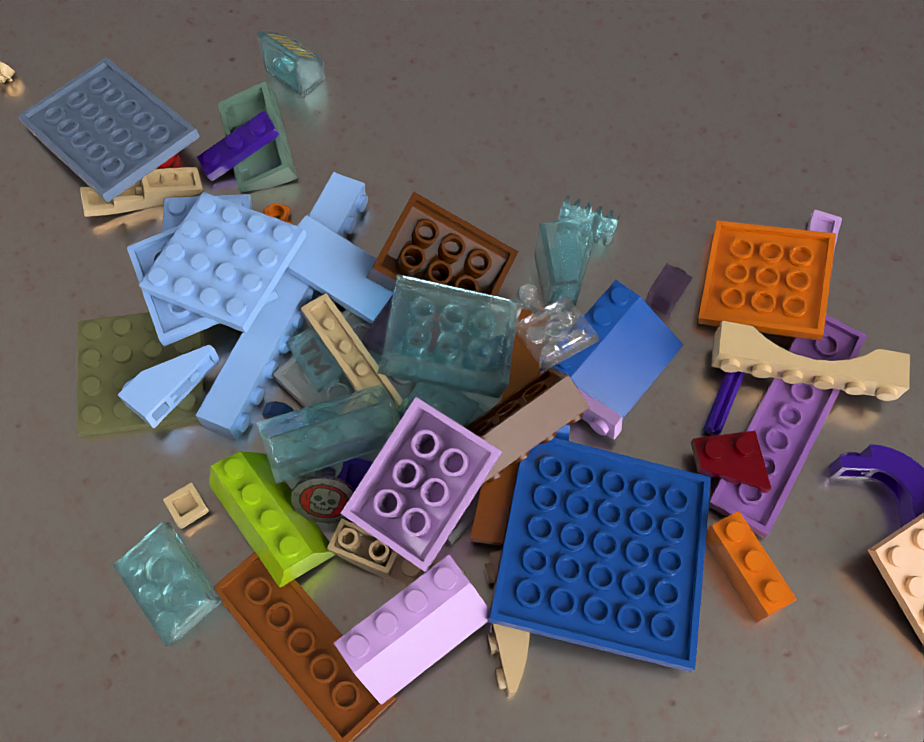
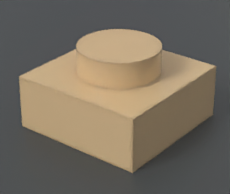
M192 482L163 499L180 529L210 512Z

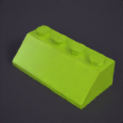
M239 451L210 466V488L280 588L335 555L327 550L330 542L316 522L304 518L294 509L291 503L292 489L266 454Z

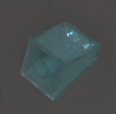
M598 217L539 224L534 256L545 313L563 316L575 311L599 226Z

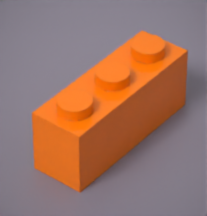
M740 511L716 522L707 529V545L756 623L797 600Z

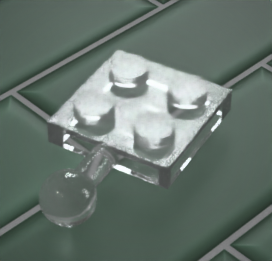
M526 284L518 289L516 293L517 302L524 308H530L533 314L514 324V328L543 371L599 341L597 332L568 296L544 308L539 301L540 292L534 285Z

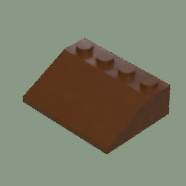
M413 192L366 278L429 313L436 311L442 320L472 335L481 328L519 251Z

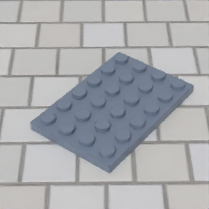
M107 57L17 116L31 133L107 203L200 137L194 126Z

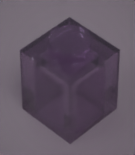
M666 263L651 286L645 302L652 308L670 317L686 293L693 277L686 274L681 268L673 267Z

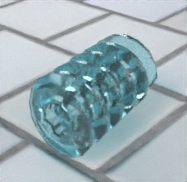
M567 195L559 214L558 223L560 222L561 232H565L571 226V235L573 236L581 229L582 239H586L592 233L594 243H597L603 237V244L607 247L614 237L621 214L617 219H614V211L610 209L603 216L602 206H599L595 212H592V203L590 202L582 209L581 199H577L573 205H570V196Z

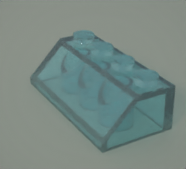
M379 384L257 422V426L275 483H279L381 450L400 422V418L392 398L384 387Z

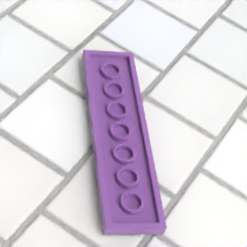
M826 315L822 341L795 337L788 351L816 360H850L857 357L867 335ZM773 378L746 431H756L772 489L768 493H761L757 491L758 488L743 483L736 485L720 478L709 499V507L726 517L740 511L751 530L765 539L769 535L840 390L832 388L818 389L814 385L805 383L790 384L784 382L783 379Z

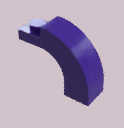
M870 444L860 454L857 452L840 454L829 465L830 478L869 479L886 488L896 502L901 527L924 513V468L906 454L886 446Z

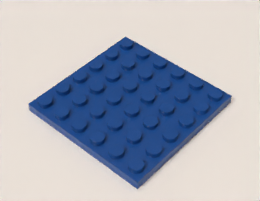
M555 437L545 444L539 443L529 450V456L518 464L488 622L688 672L695 670L711 477Z

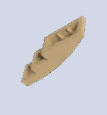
M197 167L154 169L144 176L143 179L137 181L108 203L91 187H80V197L84 217L147 209L163 205L164 198L190 197L202 193L203 189Z

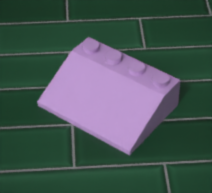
M415 397L341 514L426 572L502 451Z

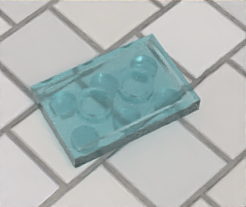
M162 521L113 564L165 646L175 644L223 601L169 522Z

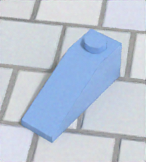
M206 345L141 371L135 378H131L124 384L118 396L130 410L152 428H155L220 362V359L215 349L211 345Z

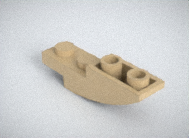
M344 519L340 520L327 547L328 551L344 560L404 588L425 573L367 531ZM434 559L428 570L440 561Z
M501 550L490 552L489 563L484 564L489 584L494 583L495 585ZM492 623V633H487V640L491 655L497 653L500 664L499 668H495L499 690H506L507 697L514 696L523 675L528 654L530 632Z

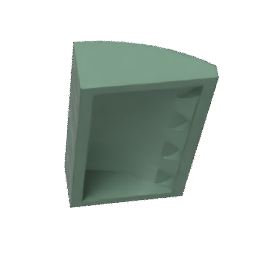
M266 81L218 102L225 136L264 110L280 133L278 137L233 167L237 186L241 192L271 188L298 178L276 95Z

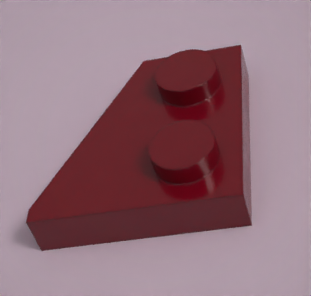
M755 430L693 438L691 441L698 473L711 477H721L726 482L736 485L743 483L758 488L757 491L761 493H768L772 489Z

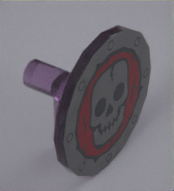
M325 467L322 475L308 476L298 481L292 489L291 503L294 509L306 519L318 523H337L341 519H348L341 512L355 492V489L346 481L335 477L336 470L333 467Z

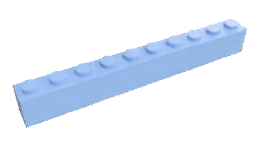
M333 172L309 217L345 239L347 234H352L359 212H363L367 206L368 196H366L365 184ZM286 270L275 286L279 298L265 303L248 331L241 334L199 408L196 417L202 427L236 440L240 432L243 433L247 429L251 418L250 413L254 406H258L261 403L265 394L264 387L269 379L274 378L273 373L279 368L278 362L282 354H286L289 351L296 328L300 329L302 327L305 317L302 315L300 308L318 297L319 291Z

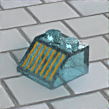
M261 30L257 33L266 72L303 98L326 79L323 60L317 54H312L303 48L298 41L291 40L280 33Z

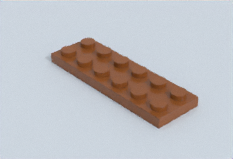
M255 552L211 588L336 742H352L397 699L395 696H392L383 704L378 702L353 673L335 646L334 642L343 636L295 579L280 588Z

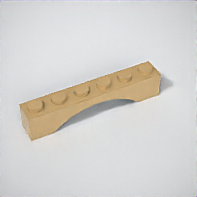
M722 321L714 334L711 366L721 368L725 372L739 371L750 373L757 378L772 377L783 379L784 382L790 384L805 383L814 385L818 389H838L850 395H871L883 401L897 400L910 388V354L876 349L867 355L850 360H816L796 355L779 347L764 337L754 326Z

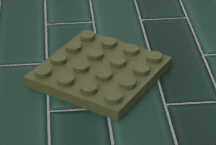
M150 312L77 321V434L80 437L151 428L149 424L124 404L118 394L122 391L124 384L131 378H135L141 371L203 347L202 331L163 346L159 341ZM205 377L156 427L199 421L196 414L206 398Z

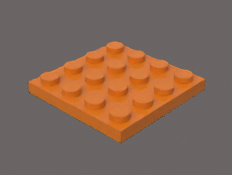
M716 220L698 324L719 327L722 321L754 326L761 333L822 341L836 233Z

